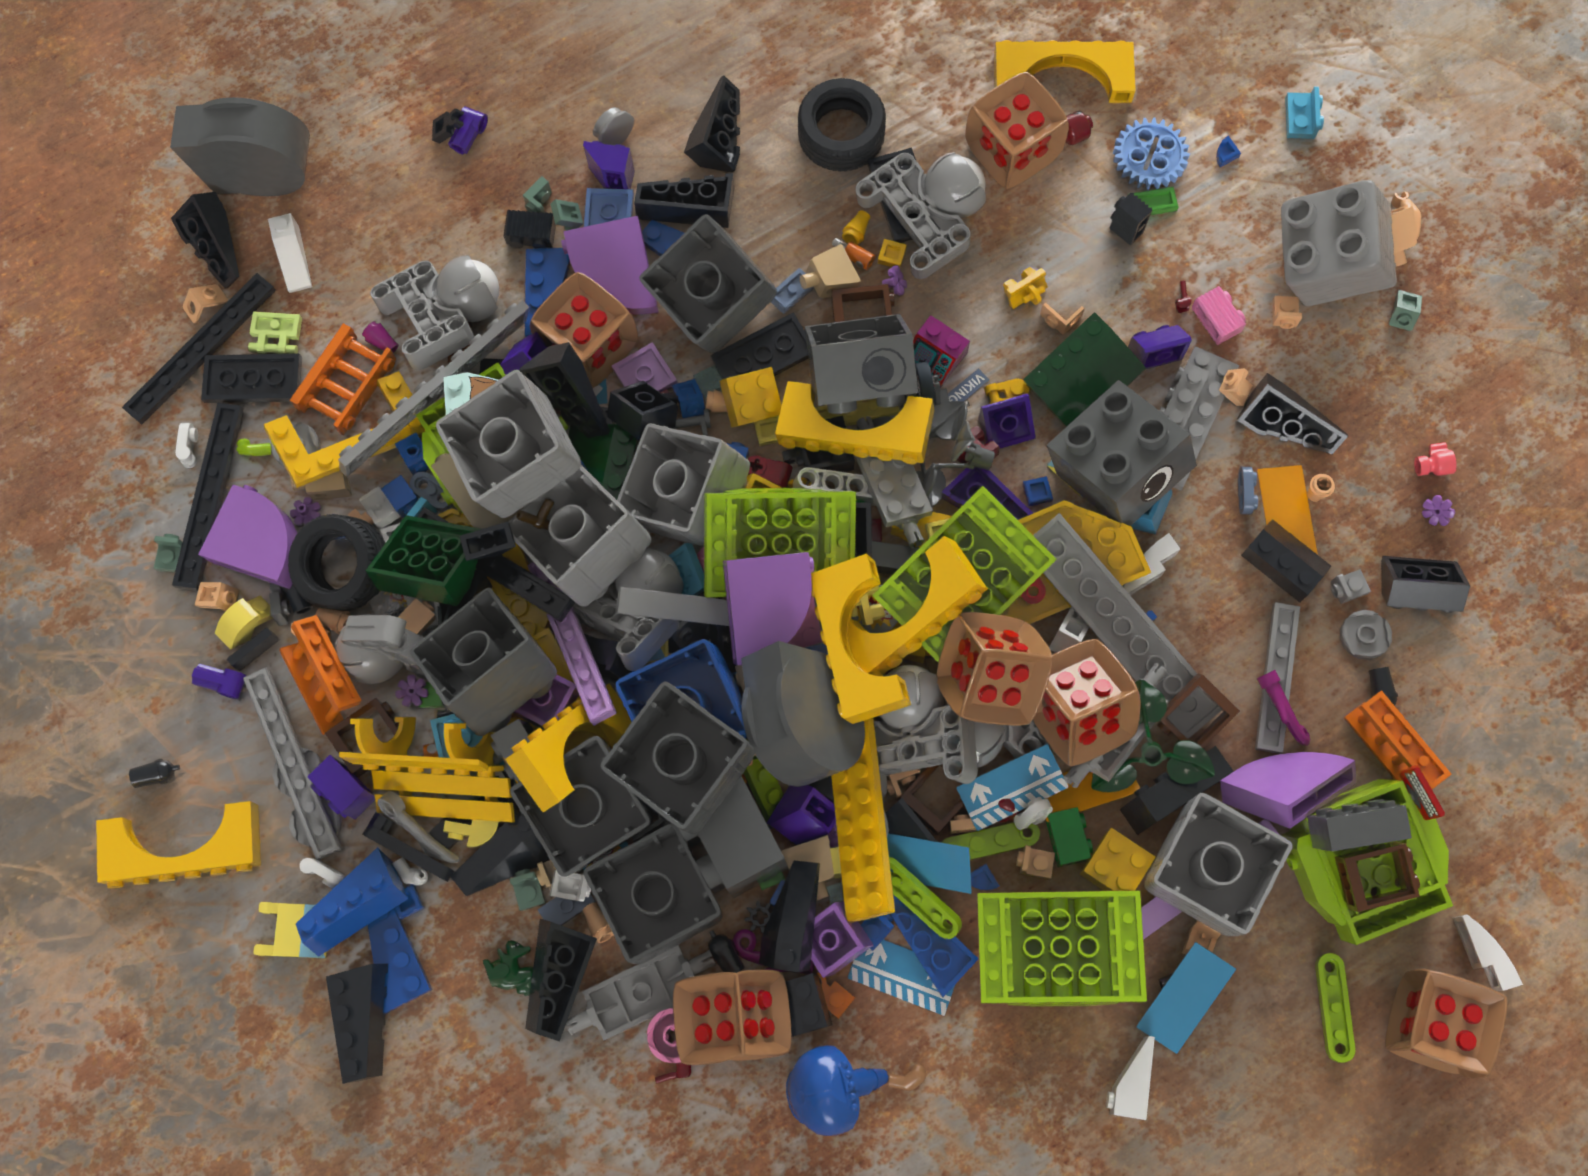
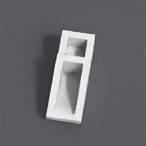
M1170 533L1158 540L1144 553L1151 573L1123 585V588L1130 596L1160 578L1166 570L1162 564L1175 557L1179 552L1180 547Z
M1467 914L1453 918L1472 968H1484L1493 990L1498 992L1523 985L1505 951L1478 922Z

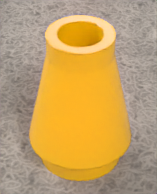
M858 211L856 216L843 228L842 238L847 244L850 241L857 245L863 242L870 220V215L866 211Z

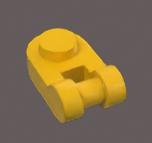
M1011 379L998 384L992 383L984 387L986 396H989L991 400L989 404L1029 394V388L1022 379ZM1004 392L1005 398H1000L999 393Z

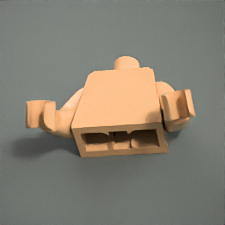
M1402 192L1401 197L1394 193L1391 201L1392 206L1397 208L1391 211L1396 266L1407 263L1404 250L1417 244L1421 229V212L1408 199V192Z

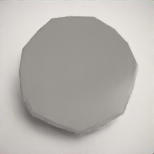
M616 107L605 111L595 123L593 136L597 137L598 141L603 144L621 145L628 138L633 128L634 118L626 111H621Z

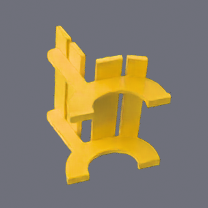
M395 717V722H399L398 730L395 736L387 742H381L376 737L373 730V719H350V724H355L356 741L362 753L339 752V757L349 763L363 765L364 770H371L374 789L399 791L398 796L403 800L406 807L405 811L409 815L515 822L513 803L498 802L497 797L512 798L510 792V778L495 777V772L504 771V765H494L493 763L494 750L490 743L493 742L491 735L495 732H489L482 737L477 745L470 747L464 742L461 734V729H466V723H444V742L450 758L407 756V750L414 737L416 717ZM379 766H385V771L379 770ZM424 768L431 769V773L422 772H424ZM447 770H454V775L447 774ZM470 771H477V776L467 775H470ZM412 792L485 796V801L412 796ZM374 794L377 813H383L377 802L384 794Z

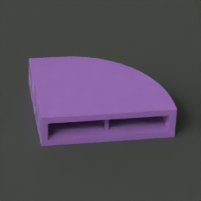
M638 216L564 231L565 239L561 240L564 254L569 255L570 263L575 273L580 272L590 277L619 300L630 314L645 315L659 312L656 299L639 279L640 275L649 267Z
M232 485L198 555L212 564L290 589L292 582L288 570V557L290 547L297 534L293 522L280 507L265 496L257 493L258 490L248 485H244L243 488Z
M809 552L723 561L733 664L742 665L741 658L777 641L788 643L800 629L810 605L812 591L811 573L814 572V561L812 557H809Z
M1316 752L1286 753L1265 757L1242 766L1220 780L1223 803L1287 828H1292L1314 813L1315 810L1321 808L1357 783L1355 760L1343 756Z

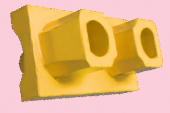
M1028 267L1023 270L1020 282L1017 283L1014 279L1004 282V292L1012 309L1030 301L1035 305L1042 302L1040 295L1048 288L1045 281L1046 272L1042 268L1036 271Z

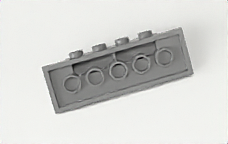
M1196 346L1185 368L1180 366L1174 378L1178 383L1175 388L1170 387L1165 397V400L1168 401L1166 409L1161 407L1159 410L1190 434L1195 459L1198 457L1225 398V395L1219 391L1224 376L1228 370L1239 368L1238 364ZM1190 472L1173 488L1181 491Z

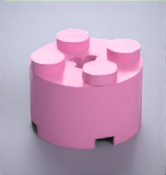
M669 1008L653 1017L647 1029V1041L651 1052L661 1061L681 1063L676 1040L672 1043L670 1042L671 1035L669 1032L670 1030L675 1031L673 1008Z

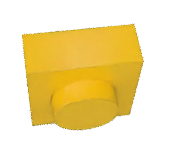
M884 239L878 257V264L889 267L898 265L901 268L907 245Z

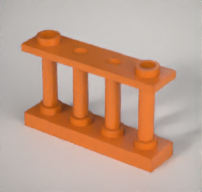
M344 323L290 399L294 407L302 413H305L308 408L312 407L335 420L336 422L333 425L343 436L347 430L354 426L355 418L377 388V379L384 377L387 372H390L396 360L392 350L388 347L380 355L357 342V336L353 329ZM352 349L375 362L369 374L343 361V357L348 350ZM340 369L362 381L356 393L329 379L334 370ZM326 388L349 401L342 413L316 399L321 389Z
M314 615L293 622L291 628L298 639V643L282 647L279 651L322 735H325V732L344 720L340 711L358 706L362 700L342 662H340L318 616Z
M1382 690L1344 717L1395 780H1401L1399 773L1414 765L1419 766L1431 789H1434L1452 775Z

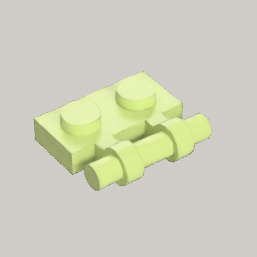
M253 311L249 333L252 337H258L257 343L249 342V352H257L258 354H297V345H289V340H299L302 324L300 314ZM268 339H279L278 344H270Z

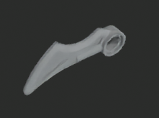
M388 791L378 799L377 803L381 811L387 817L393 819L396 824L406 829L418 841L425 854L445 862H459V856L436 841L405 811V804L396 793Z

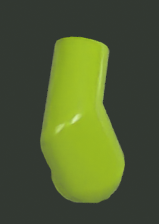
M239 439L237 441L238 447L236 450L240 455H271L270 443L250 444L248 439Z

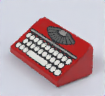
M1414 765L1399 773L1401 780H1403L1406 789L1424 820H1431L1445 815L1442 806L1418 765Z

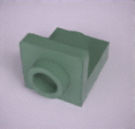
M541 176L523 194L526 203L525 208L529 212L545 213L541 203H545L550 198L552 191L549 181Z
M555 199L550 204L556 225L564 226L566 231L577 229L583 225L578 203Z
M1398 290L1389 325L1412 331L1421 314L1422 296Z
M164 534V537L155 536L154 542L158 544L154 569L175 573L182 541L179 539V536L173 534Z
M530 869L521 870L515 873L516 877L509 879L514 887L520 911L546 904L542 886L538 881L535 871L531 872Z

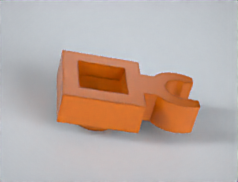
M818 973L822 981L821 986L828 1010L839 1019L855 997L836 981L829 986L826 978H823Z

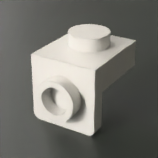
M379 486L359 499L379 530L392 524L400 517Z
M554 870L549 896L584 902L585 897H589L591 889L584 874L573 873L562 877L558 874L557 870Z

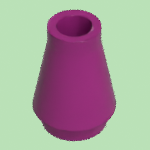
M371 322L362 333L366 342L383 351L388 347L394 353L399 346L381 323Z

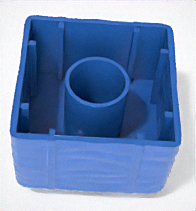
M702 639L661 660L618 679L616 682L617 692L631 722L637 717L658 686L663 682H668L721 722L738 732L745 739H748L742 718L743 697L721 651L708 640Z

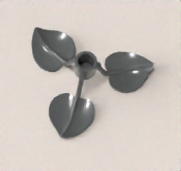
M951 401L934 406L930 434L936 432L940 439L951 440L953 422L964 402ZM883 416L872 419V422L876 428L893 418ZM925 461L920 463L921 471H916L921 484L927 472ZM941 470L937 472L934 487L928 496L931 507L940 502L942 499L941 492L946 488V479Z
M968 401L963 403L952 425L951 440H956V444L952 450L951 462H955L964 451L966 452L965 460L969 462L932 463L922 482L927 498L934 487L937 472L941 468H969L973 470L974 466L988 471L993 463L995 452L974 443L976 439L971 433L969 422L966 421L968 406H970Z

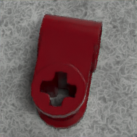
M757 455L748 458L750 462L748 475L754 473L782 488H787L793 470L790 464ZM756 467L760 468L756 472H752Z

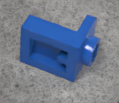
M695 379L672 385L673 393L678 396L677 402L680 406L682 418L704 415L703 395Z
M889 914L866 919L861 924V927L873 943V946L870 948L872 951L894 929V925L891 923L894 919Z

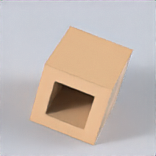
M415 598L398 617L407 622L405 629L421 636L435 621V614L433 613L435 609L425 600L420 602Z

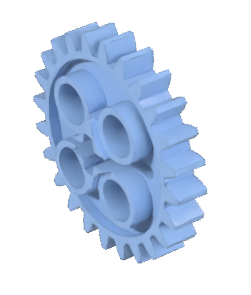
M1154 117L1151 123H1148L1147 119L1143 118L1142 124L1137 120L1134 121L1133 127L1127 124L1125 131L1121 130L1119 137L1116 138L1113 150L1115 155L1113 162L1118 163L1116 170H1124L1121 177L1129 176V184L1137 181V188H1140L1142 184H1146L1147 190L1150 189L1151 184H1154L1155 188L1159 189L1161 183L1165 187H1168L1170 181L1175 183L1178 176L1181 177L1184 169H1186L1190 153H1187L1189 145L1184 144L1186 137H1178L1180 129L1173 131L1174 124H1170L1168 127L1164 126V119L1160 124H1157ZM1158 137L1159 140L1147 170H1144L1143 167L1154 138Z

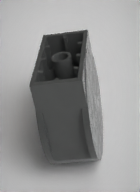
M219 98L200 105L176 106L170 148L217 194L241 193L253 196H280L295 192L304 184L310 133L306 125L298 117L273 104L248 98Z
M777 641L741 658L745 684L742 698V718L749 743L754 748L755 755L766 770L776 779L787 785L806 786L847 770L858 761L864 746V721L852 724L841 718L837 708V704L840 701L838 694L835 693L832 686L834 676L832 669L827 664L826 653Z

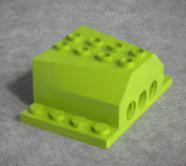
M982 486L872 596L902 626L912 619L926 600L931 583V568L925 552L944 536L956 541L988 588L977 602L969 604L962 610V613L978 612L1001 615L1057 559ZM953 620L943 625L942 630L938 634L929 637L922 643V647L938 663Z
M741 488L725 490L723 493H704V596L706 598L726 597L723 561L809 552V557H812L814 561V572L855 558L856 492L805 488Z
M1140 891L977 893L981 1004L1008 1003V1005L1041 1007L1096 1006L1117 1004L1118 1002H1147Z

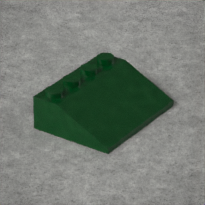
M1094 312L1032 370L1023 381L1029 390L1067 427L1118 380L1128 387L1146 370V367L1112 328Z
M607 424L610 430L609 434L591 438L586 437L575 426H570L568 436L581 461L588 469L587 471L617 500L640 440L634 438L617 424Z
M406 515L368 566L366 572L380 591L458 606L471 587L478 559L466 561L460 536L481 529Z

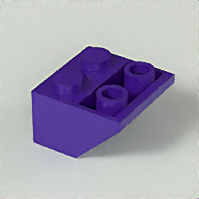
M584 141L583 147L588 167L604 189H631L635 170L630 148L620 144L607 145L599 141Z
M789 785L768 819L767 824L797 846L821 838L831 832L836 824L835 807L830 800L814 787L809 785L800 787Z

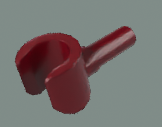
M1184 280L1180 281L1181 298L1175 300L1178 313L1189 311L1192 302L1187 294L1186 281Z
M676 1063V1072L655 1077L656 1084L676 1078H688L691 1075V1065Z

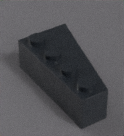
M727 173L725 177L714 178V175L704 176V179L698 180L681 178V181L671 183L668 180L637 183L634 201L636 216H638L639 220L693 225L700 217L707 214L721 227L729 228L734 194V174Z
M1216 746L1208 751L1205 747L1203 748L1213 763L1214 777L1193 784H1181L1175 782L1165 772L1153 780L1155 785L1151 788L1146 784L1134 792L1136 798L1122 807L1120 811L1137 835L1234 772Z
M540 919L525 1029L560 1042L597 938Z
M370 964L326 976L343 1084L359 1082L383 1075L384 1040L382 1039V1026L385 1025L386 1014H383L384 998L387 997V987L384 986L385 973H388V964Z

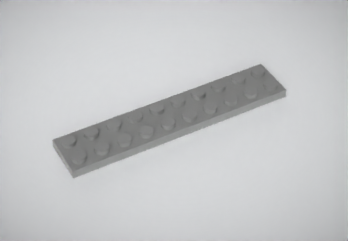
M523 300L518 305L513 303L504 312L506 315L500 320L494 319L487 326L488 331L482 336L477 334L470 340V346L466 350H458L451 357L452 362L446 367L441 365L432 374L434 377L427 383L423 381L414 389L415 394L409 399L407 397L401 399L395 407L397 409L390 415L388 413L384 414L377 421L378 425L372 431L367 429L358 437L359 442L353 447L349 445L343 449L338 459L340 471L348 477L414 420L416 414L429 407L444 394V377L469 372L527 321L529 306Z
M1058 513L1033 535L1057 559L1043 574L1101 642L1114 654L1135 681L1140 678L1143 679L1154 663L1160 664L1158 669L1161 666L1167 669L1168 674L1156 688L1169 703L1197 675L1196 671L1062 515ZM1197 687L1167 719L1188 739L1222 710Z

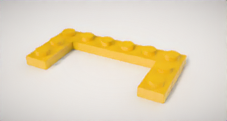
M399 371L377 379V385L393 412L397 409L395 406L404 397L409 399L412 396ZM287 415L264 424V429L296 488L340 471L339 454L347 446L351 445L353 447L359 442L358 437L362 434L360 433L308 454ZM416 417L370 458L396 448L395 443L416 432L419 437H422L425 429Z

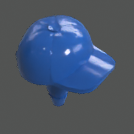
M835 1046L815 1047L799 1057L788 1076L786 1095L789 1108L793 1116L814 1133L822 1136H837L854 1128L860 1112L859 1097L869 1095L872 1090L874 1091L886 1084L889 1076L885 1069L858 1068L853 1070L846 1056Z

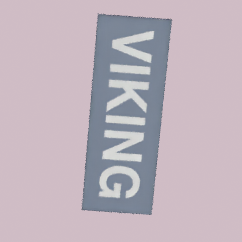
M978 368L948 393L949 401L964 402L989 381L988 377Z

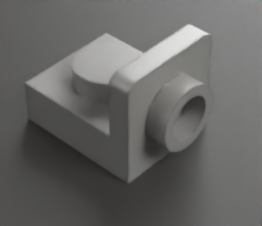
M1361 569L1346 575H1337L1331 581L1332 593L1335 598L1339 599L1341 604L1371 592Z

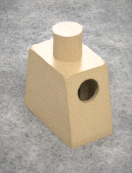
M842 244L813 257L807 267V274L800 276L802 288L814 287L821 298L831 297V290L858 287L861 282Z
M341 471L296 488L290 477L293 491L306 489L307 494L314 500L352 496L349 477H346Z
M828 835L782 850L781 852L789 870L794 860L820 863L817 901L829 898L825 883L833 881L835 877Z

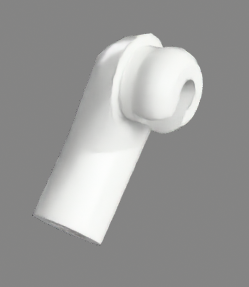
M403 857L392 863L405 884L420 886L427 882L428 872L425 869L410 868Z

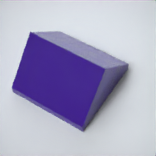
M1028 393L981 407L978 421L985 434L986 443L994 441L1001 449L1036 439Z

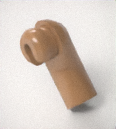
M915 1064L912 1066V1070L905 1076L890 1073L888 1087L906 1091L914 1090L926 1079L925 1067L921 1064Z

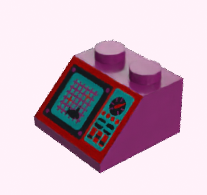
M930 315L913 339L915 364L928 362L932 376L938 375V382H940L941 388L968 353L970 341Z

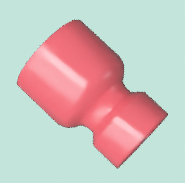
M1446 442L1430 444V458L1419 456L1415 457L1414 460L1417 476L1428 475L1430 472L1436 476L1449 475L1456 472V457L1452 450H1448Z

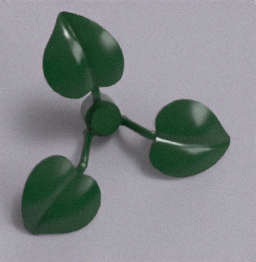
M1144 679L1137 680L1135 684L1141 700L1139 724H1144L1147 742L1141 747V757L1127 759L1109 782L1093 773L1092 789L1101 792L1124 790L1131 786L1137 777V771L1130 763L1144 762L1148 766H1157L1167 758H1170L1166 765L1167 772L1175 782L1193 784L1214 777L1213 763L1207 752L1199 744L1190 740H1183L1174 745L1173 753H1163L1161 746L1157 742L1152 741L1148 722H1158L1166 713L1167 703L1164 695L1157 688Z

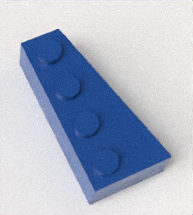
M377 847L296 923L302 943L319 957L407 900L408 896L396 869L392 865L393 861Z

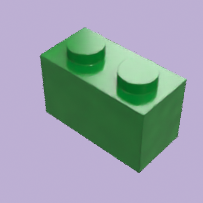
M1078 807L1050 813L1048 815L1049 822L1046 819L1045 822L1052 849L1055 853L1057 868L1091 859L1090 854L1093 853V846L1090 838L1086 839L1084 828L1087 827L1084 814L1079 813Z

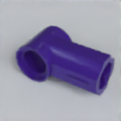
M466 106L461 109L464 115L459 118V121L463 122L464 125L460 129H455L454 135L448 142L450 148L462 155L468 153L478 134L484 132L488 123L487 114Z
M199 663L193 670L192 684L238 700L245 683L243 677L247 675L227 668L221 670Z

